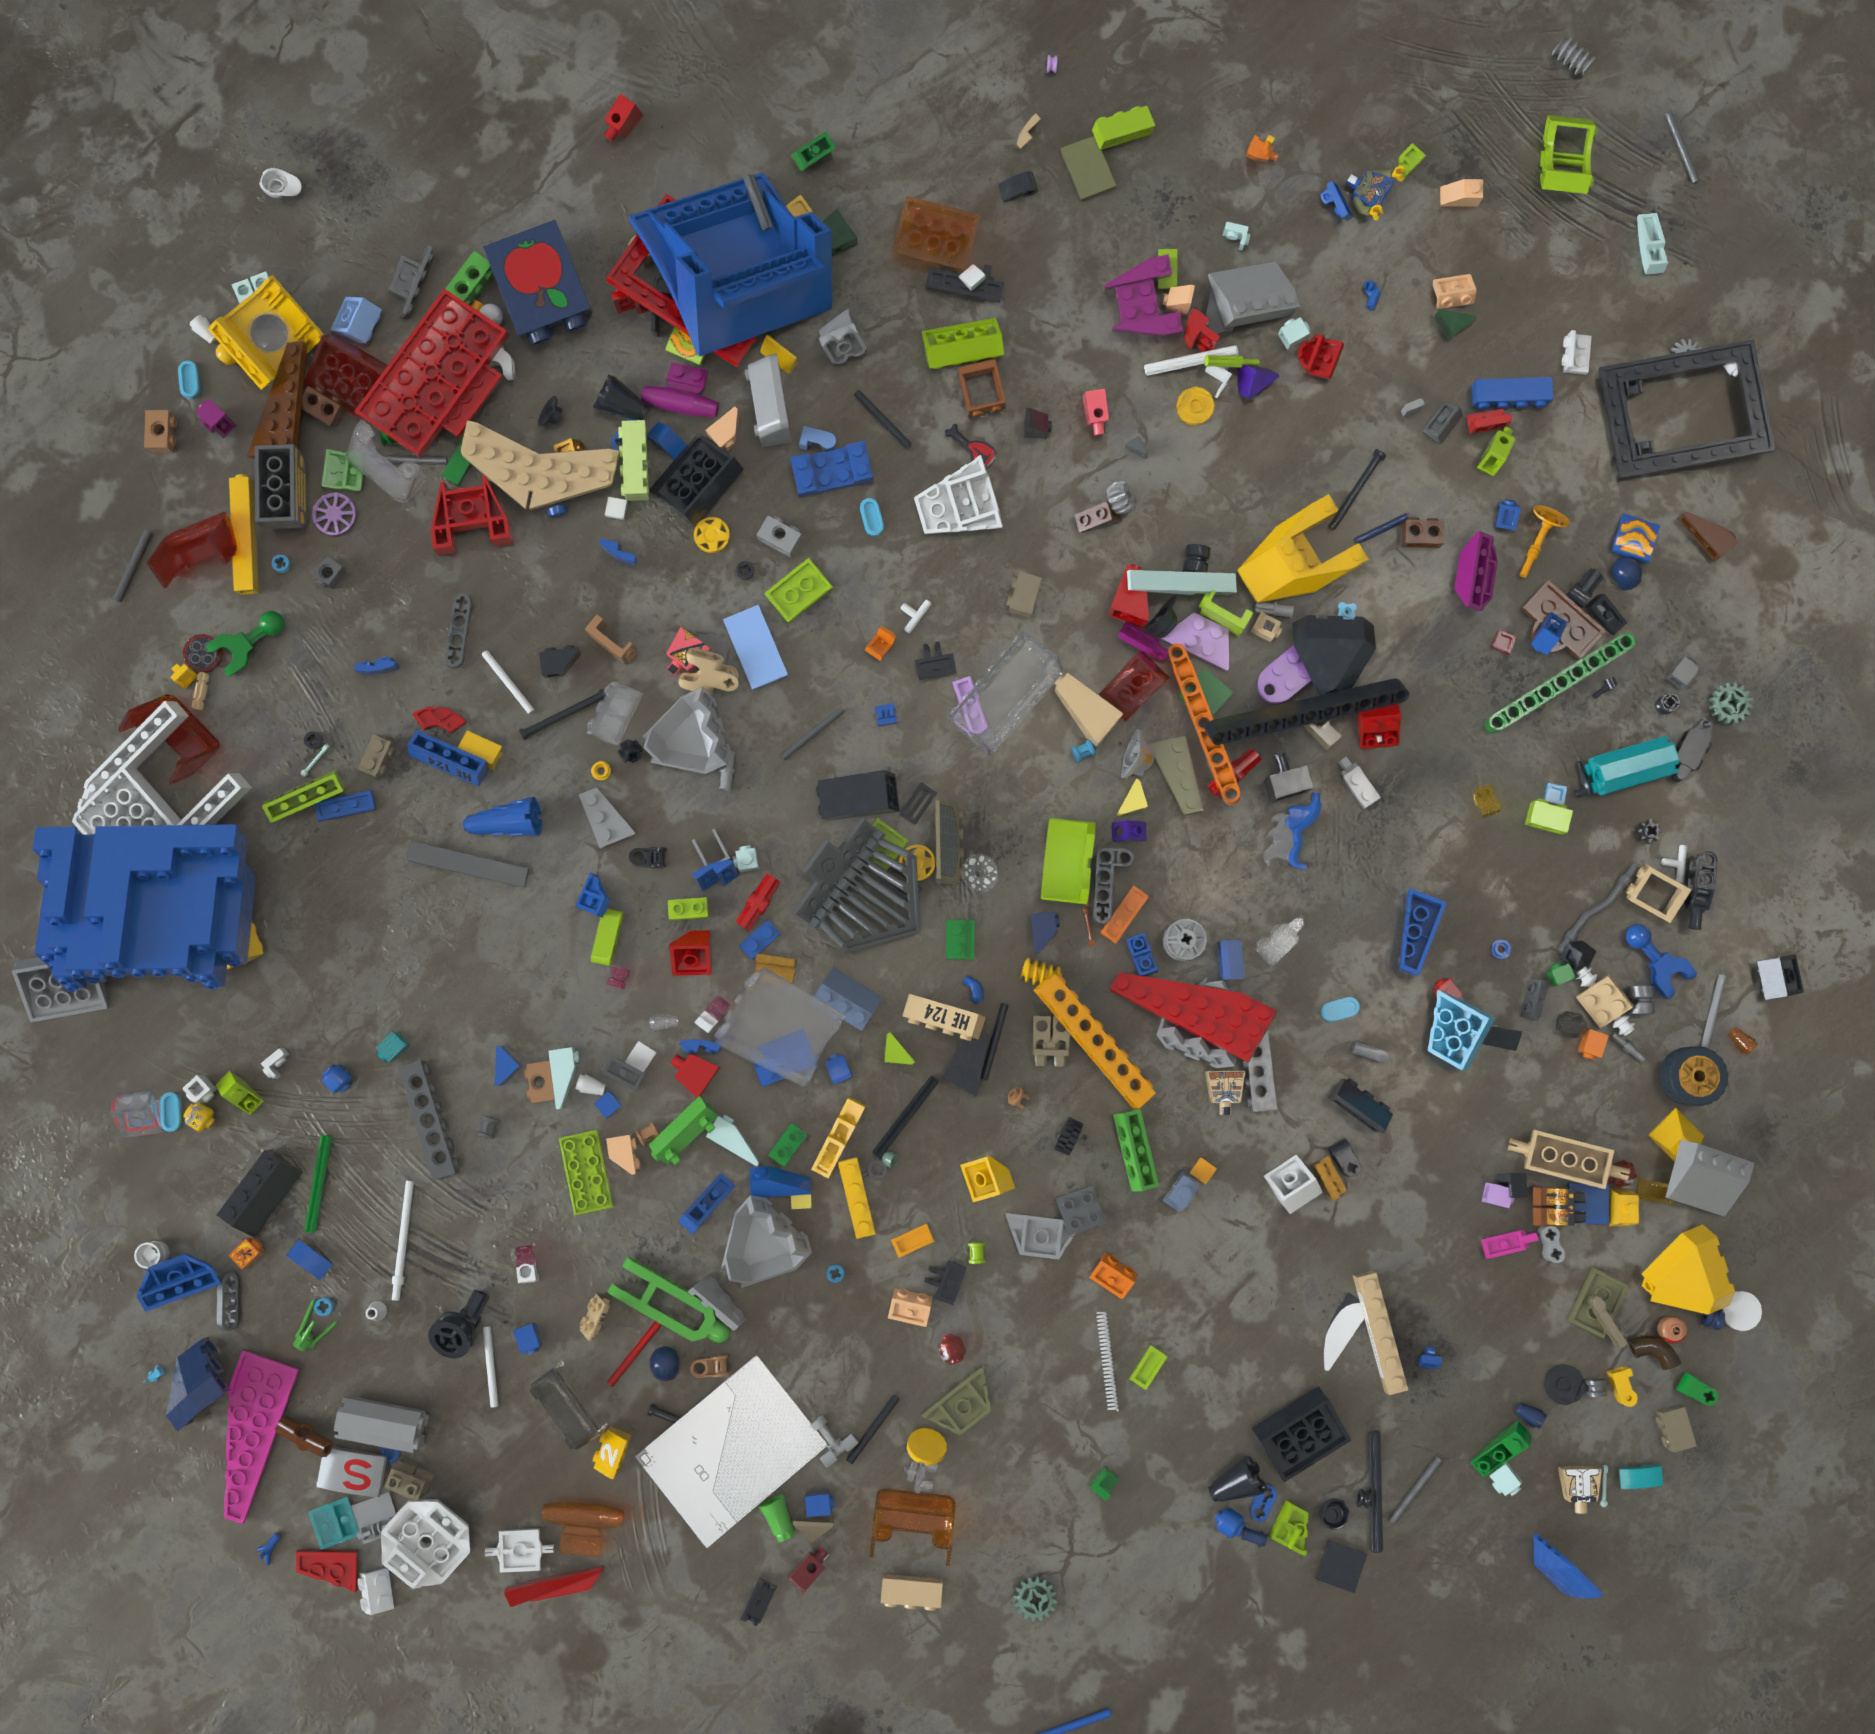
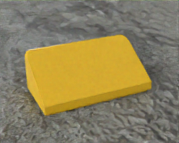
M769 335L765 337L760 352L764 356L777 354L779 367L787 374H790L798 365L797 357Z

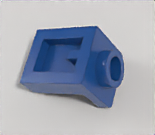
M1505 499V502L1499 501L1498 506L1500 508L1495 526L1516 530L1521 507L1514 500Z

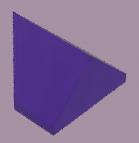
M1256 365L1237 367L1239 393L1248 399H1251L1279 378L1278 373Z

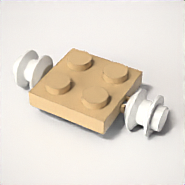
M1584 966L1576 972L1578 976L1575 979H1581L1582 983L1580 986H1588L1589 988L1578 994L1576 998L1599 1028L1615 1020L1613 1028L1618 1027L1620 1029L1619 1035L1624 1034L1626 1036L1634 1030L1633 1026L1635 1023H1629V1015H1621L1633 1008L1634 1005L1613 978L1607 975L1596 983L1597 974L1592 975L1590 973L1592 967L1586 968Z

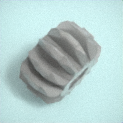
M1117 481L1107 489L1109 504L1116 514H1126L1135 507L1134 492H1132L1127 482Z

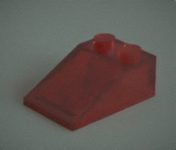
M1141 651L1133 656L1098 695L1122 712L1121 718L1127 721L1170 677Z

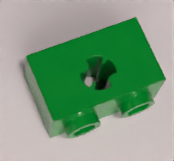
M827 131L796 150L791 156L800 171H803L836 149V146Z
M791 1123L768 1156L785 1167L806 1139L808 1133L796 1124Z

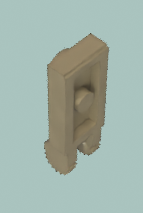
M1596 1295L1588 1297L1587 1300L1590 1308L1614 1345L1621 1348L1628 1345L1625 1340L1627 1338L1626 1334L1620 1327L1617 1328L1612 1313L1609 1310H1605V1301Z

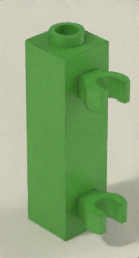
M699 1096L649 1144L652 1150V1157L658 1162H664L666 1165L671 1161L675 1166L681 1162L678 1156L679 1153L702 1131L707 1129L711 1133L716 1128L712 1122L718 1115L712 1105Z

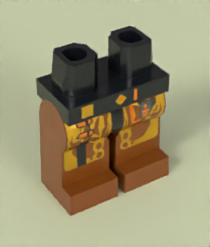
M1533 1186V1205H1553V1207H1533V1226H1575V1223L1586 1222V1211H1574V1203L1586 1204L1585 1193L1574 1191V1189Z

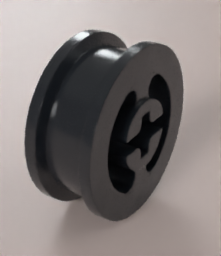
M453 1311L441 1314L428 1332L429 1342L434 1350L442 1356L452 1359L464 1356L475 1342L477 1336L475 1326L470 1319L461 1313ZM453 1331L457 1332L452 1339L448 1338Z

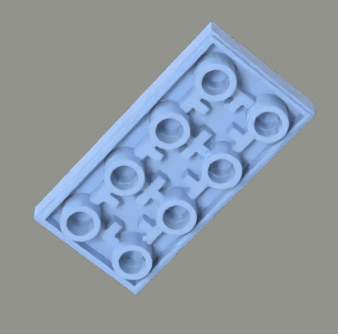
M759 605L723 619L752 690L788 676Z

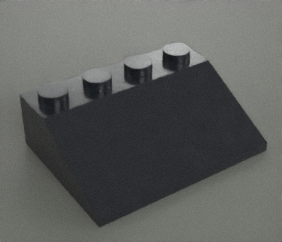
M698 433L649 491L695 527L744 468L734 456Z
M1319 1386L1252 1427L1254 1434L1283 1482L1291 1479L1351 1441L1329 1399Z

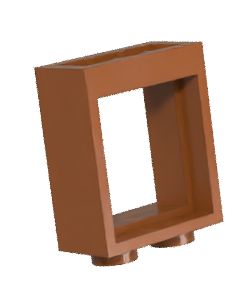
M995 359L958 368V377L968 417H981L984 413L991 411L992 413H998L1006 407V400ZM992 373L999 401L972 407L965 380Z

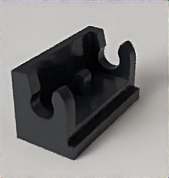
M759 1577L743 1611L741 1620L745 1622L750 1620L754 1626H757L758 1623L760 1624L777 1585Z

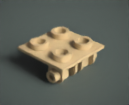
M595 1294L594 1299L592 1298L589 1301L587 1315L582 1318L579 1326L581 1333L588 1341H591L592 1337L594 1338L595 1335H598L601 1324H603L600 1318L606 1317L604 1314H607L611 1306L609 1299H601L598 1294Z

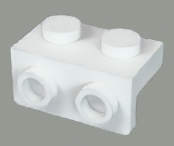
M382 1568L367 1573L360 1572L358 1587L362 1591L363 1599L360 1600L362 1610L366 1614L374 1615L394 1609L389 1569Z

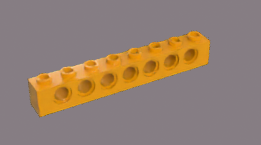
M1050 974L1034 989V992L1131 1107L1140 1109L1156 1094L1152 1089L1154 1086L1148 1079H1144L1140 1075L1141 1070L1135 1064L1129 1062L1127 1053L1122 1049L1119 1050L1115 1045V1039L1103 1031V1025L1097 1019L1094 1020L1092 1018L1089 1008L1084 1004L1081 1005L1077 1000L1079 998L1078 995L1066 987V981L1060 975ZM1057 990L1062 994V998L1059 1001L1055 998ZM1070 1005L1074 1008L1072 1016L1068 1014V1007ZM1082 1020H1084L1087 1024V1027L1084 1031L1080 1027V1023ZM1095 1035L1099 1037V1043L1097 1045L1093 1043V1037ZM1107 1050H1110L1112 1053L1110 1060H1107L1105 1057ZM1120 1065L1124 1067V1072L1122 1075L1118 1073V1067ZM1133 1079L1137 1084L1134 1090L1130 1086Z

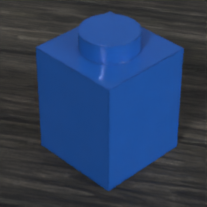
M535 1322L513 1330L520 1354L524 1352L527 1355L539 1351L538 1347L543 1345Z
M830 1491L812 1492L805 1495L807 1517L831 1515L832 1509L835 1508L834 1496H830Z

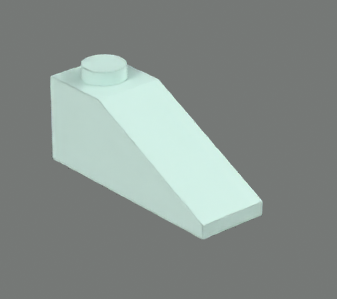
M575 1047L548 1051L556 1109L564 1108L577 1070V1063L580 1062L579 1052L575 1051Z
M725 1114L723 1117L718 1116L714 1122L716 1128L711 1133L708 1132L706 1137L753 1165L759 1166L760 1161L737 1125L733 1124L734 1120Z

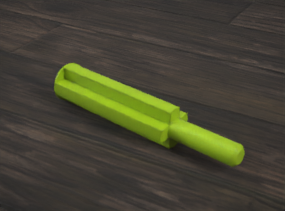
M1205 355L1204 365L1208 367H1242V365L1260 364L1259 359H1243V356Z

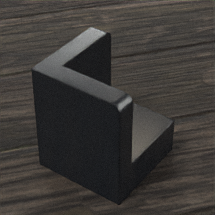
M1580 940L1568 943L1561 960L1566 964L1569 963L1570 967L1574 970H1578L1584 966L1589 967L1597 951Z
M1526 1173L1498 1174V1182L1509 1183L1510 1198L1528 1197Z

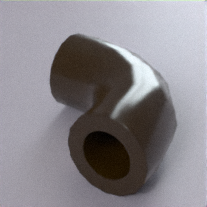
M1645 1335L1628 1340L1629 1348L1636 1359L1646 1355L1653 1356L1660 1363L1662 1370L1672 1369L1681 1364L1672 1346L1661 1338Z

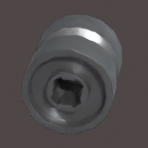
M1628 986V997L1634 1005L1633 1008L1628 1010L1629 1014H1655V1003L1652 1002V999L1655 998V987Z

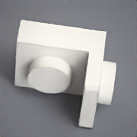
M279 1048L261 1063L264 1067L263 1072L269 1078L278 1079L281 1077L275 1066L280 1067L286 1062L285 1058L290 1055L286 1049Z

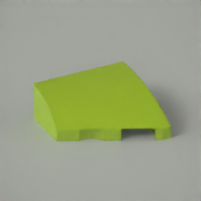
M1285 1500L1268 1537L1306 1556L1305 1538L1308 1537L1306 1529L1308 1512Z

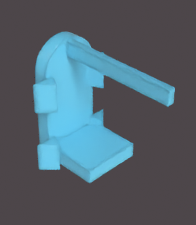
M157 1365L153 1372L150 1371L148 1373V1380H145L143 1383L158 1381V1377L163 1376L165 1371Z

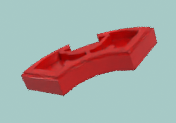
M426 707L412 714L423 730L431 727H441L452 734L467 723L456 712L442 707Z

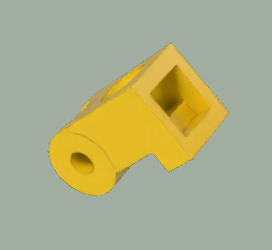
M1624 1365L1607 1371L1617 1401L1627 1407L1634 1406L1637 1403L1638 1397L1636 1392L1632 1390L1628 1378L1633 1376L1631 1368Z

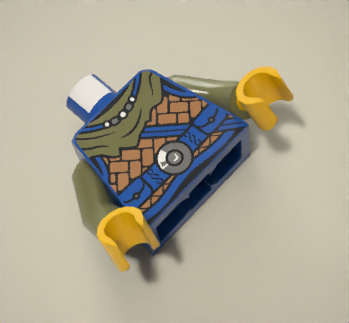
M1398 166L1394 170H1366L1362 179L1351 174L1346 185L1355 189L1351 200L1358 213L1372 216L1377 221L1379 219L1378 213L1384 214L1381 205L1396 181L1394 179L1396 178L1400 182L1404 180L1401 173H1406L1405 168Z

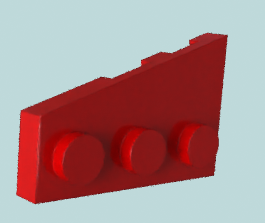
M297 1550L296 1572L317 1580L321 1579L330 1582L331 1585L341 1586L356 1593L358 1589V1550Z

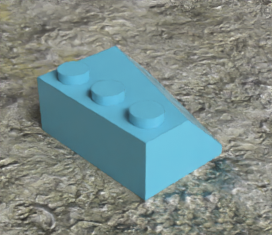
M1437 990V1003L1434 1008L1435 1016L1433 1027L1431 1028L1428 1051L1460 1070H1467L1478 1053L1495 1017L1458 997Z

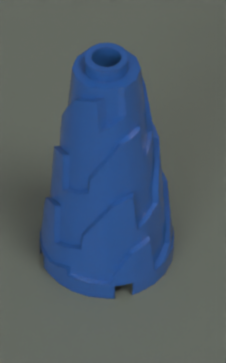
M528 797L469 815L463 821V827L469 834L539 836L542 831V819L538 818V814L542 813L535 797Z

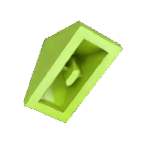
M889 1032L886 1039L884 1062L913 1065L915 1061Z

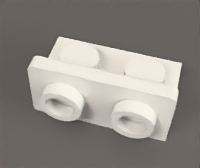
M1571 330L1563 341V347H1566L1565 354L1562 357L1564 373L1587 375L1589 372L1591 336L1576 334V330Z

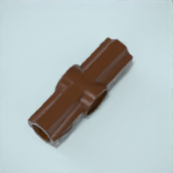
M282 1417L275 1428L277 1434L296 1443L299 1450H308L321 1458L327 1457L334 1446L333 1441L314 1432L309 1424H299L288 1417Z

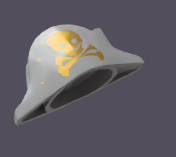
M1139 729L1135 730L1126 749L1121 778L1127 779L1132 774L1142 777L1144 771L1148 770L1154 762V751L1145 741L1142 731Z

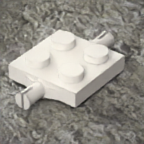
M540 1528L500 1530L497 1548H485V1556H497L500 1562V1573L540 1571L542 1554L554 1553L555 1546L554 1544L542 1545Z

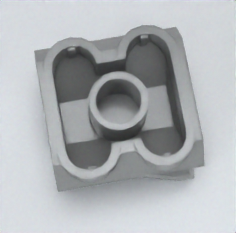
M850 308L819 329L820 343L832 364H842L850 356H861L867 349V345L863 340V330Z

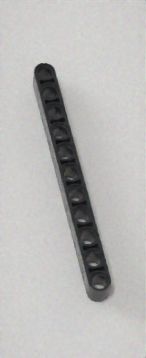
M1389 679L1214 719L1206 724L1205 732L1213 744H1227L1400 704L1408 699L1409 691L1399 679Z

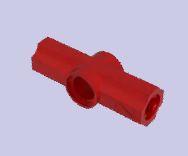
M1252 748L1236 761L1231 762L1237 783L1262 760L1259 754ZM1212 780L1207 787L1214 796L1219 798L1221 796L1220 790L1215 780Z
M766 873L757 889L747 899L746 906L735 923L751 931L759 916L766 911L771 902V897L781 882Z

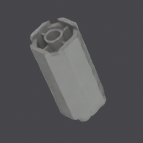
M348 1395L343 1397L341 1402L345 1403L344 1407H339L337 1411L334 1431L338 1433L334 1434L335 1438L414 1453L419 1449V1446H423L425 1441L423 1430L429 1422V1415L425 1414V1410Z

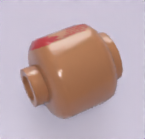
M1663 1317L1657 1325L1659 1336L1670 1343L1681 1342L1687 1335L1686 1324L1677 1317Z

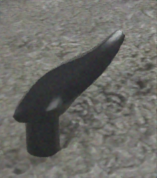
M1578 761L1580 781L1583 787L1576 790L1575 794L1578 798L1586 794L1592 796V788L1581 761Z

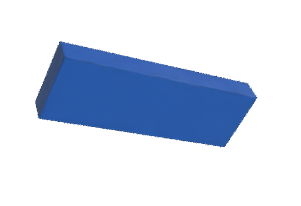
M372 790L315 803L318 822L377 810Z

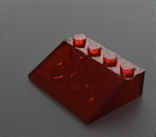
M334 333L322 335L303 387L307 389L308 386L316 387L317 385L324 388L329 396L332 397L334 395L343 400L342 403L348 406L345 412L369 424V422L354 411L388 365Z

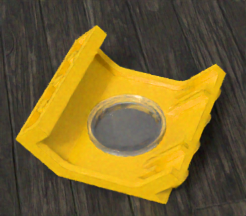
M273 275L269 276L256 291L224 317L220 316L208 327L212 335L261 390L274 381L287 343L306 342L308 354L326 337Z

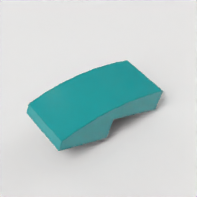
M1641 1464V1467L1619 1468L1621 1489L1663 1486L1662 1465Z

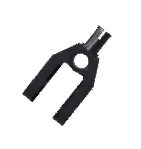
M1712 851L1693 855L1687 861L1685 885L1691 891L1684 902L1685 909L1690 911L1689 929L1702 930L1703 913L1710 909L1715 891L1718 857ZM1705 855H1709L1712 858V864L1707 866ZM1694 858H1697L1696 868L1693 866ZM1706 875L1710 878L1708 885H1705ZM1692 877H1695L1694 887L1690 882Z

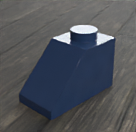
M1054 911L1030 915L1035 954H1039L1057 931L1056 927H1060L1058 915L1055 916Z

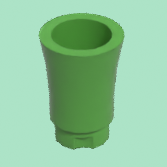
M784 1494L775 1495L759 1504L758 1507L765 1516L778 1542H783L795 1535Z

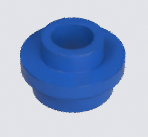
M1496 940L1491 946V952L1494 957L1504 959L1510 955L1511 946L1506 940ZM1498 946L1503 947L1502 953L1498 952Z

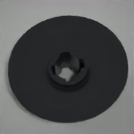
M552 396L543 407L538 419V426H544L547 422L554 425L559 420L562 408L557 406L558 399L556 396Z

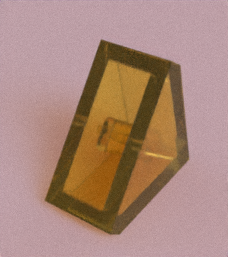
M1638 1178L1636 1194H1638L1639 1199L1668 1205L1674 1204V1200L1666 1198L1669 1184Z

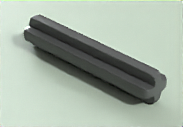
M748 174L744 177V182L763 231L769 230L773 225L754 174Z

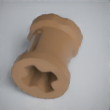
M651 1122L648 1127L640 1131H635L643 1147L646 1146L647 1142L660 1134L654 1122Z

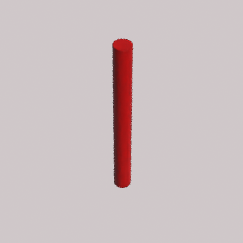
M657 1321L653 1323L607 1381L611 1387L616 1384L662 1324Z

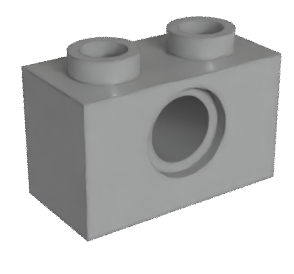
M767 516L757 533L758 540L791 558L802 540L800 530L792 525L790 527L783 524L784 521L776 516L773 518ZM779 531L785 533V537L782 539L776 538L775 535Z

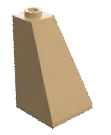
M1069 673L1065 677L1061 675L1054 683L1056 685L1054 691L1087 740L1089 739L1096 749L1119 722L1123 713Z

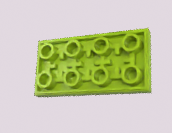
M593 1130L559 1138L574 1216L614 1207L599 1131Z

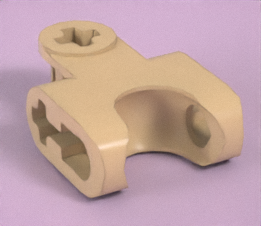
M697 648L688 649L686 654L687 661L697 666L700 670L696 673H682L678 681L681 688L694 691L704 687L710 694L714 693L715 688L728 692L737 689L739 672L735 667L723 664L724 658L721 655Z

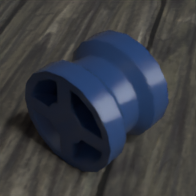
M1719 1310L1709 1315L1703 1313L1701 1324L1704 1326L1710 1325L1713 1329L1720 1330L1725 1321V1312Z

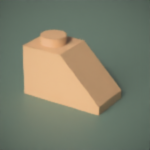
M1463 179L1440 187V206L1478 207L1483 199V179Z
M1195 286L1171 287L1169 294H1165L1162 305L1166 306L1165 312H1180V316L1187 317Z
M733 407L706 429L707 436L712 442L726 451L733 448L737 441L738 409Z

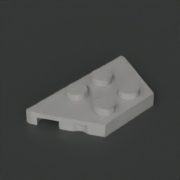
M1006 1213V1218L1020 1255L1059 1260L1075 1235H1068L1063 1219Z

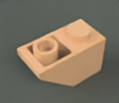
M632 1134L607 1138L609 1159L631 1175L637 1174L638 1169H640V1160L635 1155V1150L638 1149L636 1138H633Z

